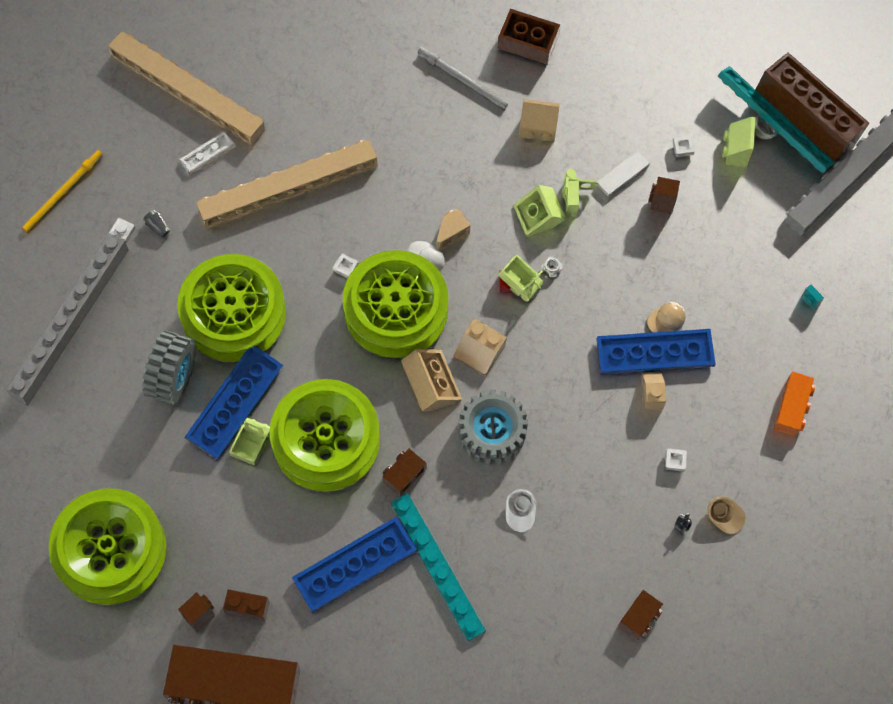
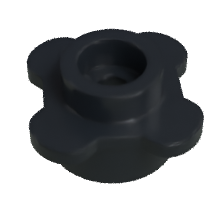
M688 513L686 515L680 514L675 522L674 528L680 531V535H683L685 531L687 532L692 525V521L689 518L690 514Z

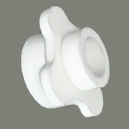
M552 256L548 257L545 264L541 265V270L546 271L551 278L556 277V273L563 269V264Z

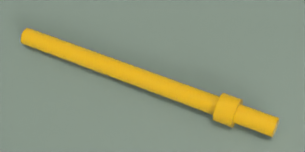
M97 150L89 159H86L75 174L31 217L22 229L28 233L87 171L90 172L94 168V164L103 156V153Z

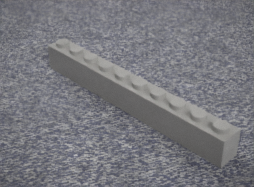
M893 108L889 116L885 115L880 120L878 127L874 126L868 132L869 136L866 139L862 137L856 144L857 147L854 150L851 148L846 153L845 159L843 161L839 160L834 165V170L831 173L828 171L822 177L820 184L815 183L810 189V193L808 195L804 194L799 199V204L796 207L792 206L787 211L785 223L800 236L817 222L893 146Z
M108 233L6 390L11 398L27 406L30 404L129 251L125 240Z

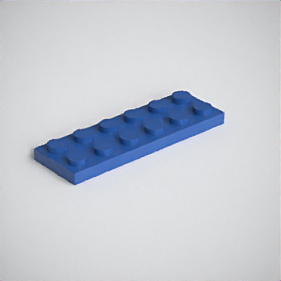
M711 329L597 336L596 338L600 374L715 367L716 365Z
M257 346L247 349L184 438L217 460L278 374L283 364Z
M396 516L296 574L292 579L309 609L314 613L416 553L417 549Z

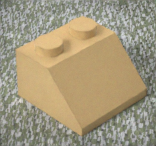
M523 99L519 136L527 139L537 138L543 141H555L560 104Z
M474 318L464 332L453 357L486 376L505 348L507 337Z

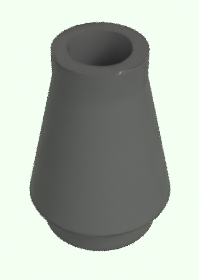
M152 210L143 218L145 225L159 234L161 238L169 234L170 230L159 212Z

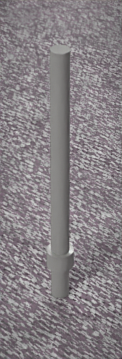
M422 47L418 50V54L426 58L428 63L443 69L505 110L508 106V103L440 60V57L436 54H431Z

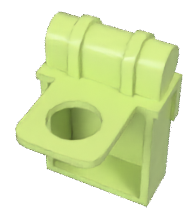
M569 169L565 173L563 200H565V216L577 215L579 190H594L596 186V181L579 180V178H576V172L573 169ZM588 183L591 184V186L585 187L582 186V184Z
M517 254L498 273V276L511 287L510 290L517 296L521 294V298L527 302L534 297V294L543 285V281L539 278L543 270L536 273Z
M246 418L244 424H241V429L229 451L230 456L256 466L263 449L265 450L270 440V426L257 422L255 419Z

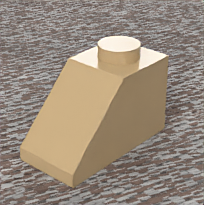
M459 208L454 211L451 210L444 215L437 238V249L441 250L470 234L471 225Z
M642 372L644 409H663L666 403V389L662 373Z

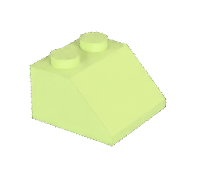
M755 117L731 123L728 131L725 130L723 141H726V146L723 147L722 157H725L726 165L747 167L754 148Z
M538 185L513 204L526 236L553 229L566 219L552 187Z

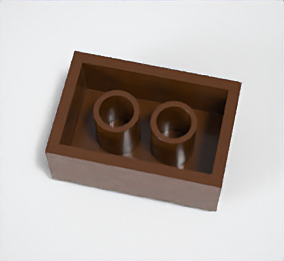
M510 8L498 36L497 49L548 65L559 37L561 24Z

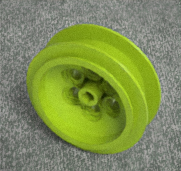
M402 250L383 251L366 258L350 273L343 290L345 322L355 341L367 351L386 358H405L415 349L429 348L440 337L445 328L448 318L449 301L447 285L440 271L424 257ZM384 283H389V284H391V286H389V287H384V286H382V285H383ZM404 283H407V284H409L410 286H409V287H402L401 285L404 284ZM374 298L381 299L379 302L372 301ZM418 299L419 302L412 303L411 300ZM384 313H387V314H389L390 316L387 317V318H384V317H382L381 315L384 314ZM402 314H408L409 317H408V318H402L401 315H402Z
M224 254L210 258L199 264L188 274L179 291L177 302L178 314L186 336L195 339L199 352L214 360L238 362L246 350L254 346L265 352L276 342L283 330L286 320V304L280 281L266 264L253 257L241 254ZM221 287L226 288L224 291H217ZM239 287H245L242 291L237 290ZM250 301L255 302L251 306L246 305ZM210 303H216L214 307H208ZM240 317L245 318L243 321H236ZM220 318H226L223 322H217Z
M319 379L297 386L279 402L271 419L270 441L276 462L290 480L309 490L330 492L355 484L371 469L379 452V421L372 403L360 390L339 380ZM324 417L331 418V420L326 423L321 421V419ZM309 426L314 428L311 432L304 431ZM340 426L348 427L346 431L338 430ZM341 444L348 446L345 450L338 449ZM307 445L314 446L311 451L304 450ZM324 454L331 455L328 460H323L321 457Z
M98 489L77 497L58 515L49 537V557L55 573L73 594L90 603L115 605L136 598L154 583L162 570L166 558V537L156 514L143 499L121 489ZM117 528H124L122 533L114 534ZM103 530V534L101 536H94L96 531ZM135 543L133 549L126 550L127 544ZM88 548H94L91 555H85ZM120 561H126L123 568H117V564ZM99 564H105V568L103 570L96 571V568Z

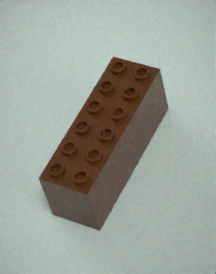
M789 52L764 71L756 87V90L835 163L856 145L870 124Z
M173 645L163 696L171 704H295L300 668L298 662Z

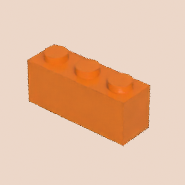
M791 372L787 379L774 430L796 436L799 431H803L806 420L803 419L804 414H808L811 405L808 402L809 396H813L816 387L813 385L814 378L797 372Z

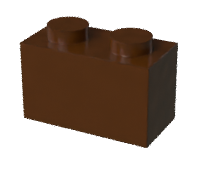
M658 177L657 182L652 184L648 202L651 203L650 210L672 214L678 196L680 181Z
M408 448L406 452L402 451L397 456L396 462L392 466L389 465L383 471V483L397 495L402 496L427 469V463Z
M227 589L223 611L226 615L265 622L270 602L266 596Z
M642 590L620 621L618 627L636 640H639L641 635L645 638L652 628L649 626L651 621H657L663 611L660 608L663 603L645 590Z
M197 592L178 609L182 617L196 632L202 629L215 616L212 611L214 606L204 594L200 596Z

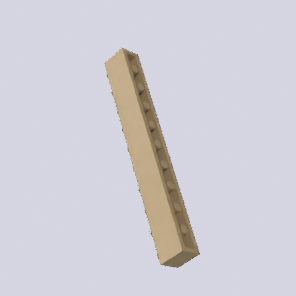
M121 31L108 45L111 56L251 146L265 131L264 121L258 115L254 116L244 106L235 104L230 97H224L216 88H210L202 79H196L189 71L182 70L175 62L165 59L161 53L152 51L147 44H141L131 34L127 35Z
M369 139L358 141L355 145L342 147L332 153H325L319 158L306 160L304 163L296 166H289L283 171H276L269 176L256 178L247 184H239L233 189L220 191L211 197H203L200 201L196 202L205 227L209 228L378 166L377 156Z

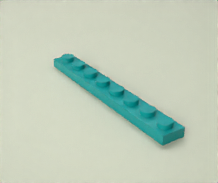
M729 66L718 74L723 84L730 87L765 122L769 123L778 134L782 135L791 146L795 147L804 158L808 159L817 170L824 173L835 164L829 156L732 67Z
M406 493L391 501L390 504L416 547L420 558L466 640L469 642L485 633L484 626L409 494Z

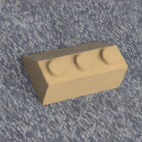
M415 349L401 360L422 411H437L462 401L442 350Z

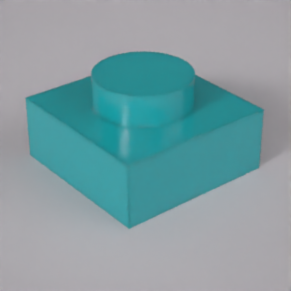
M812 284L802 294L805 303L812 306L813 309H816L824 299Z

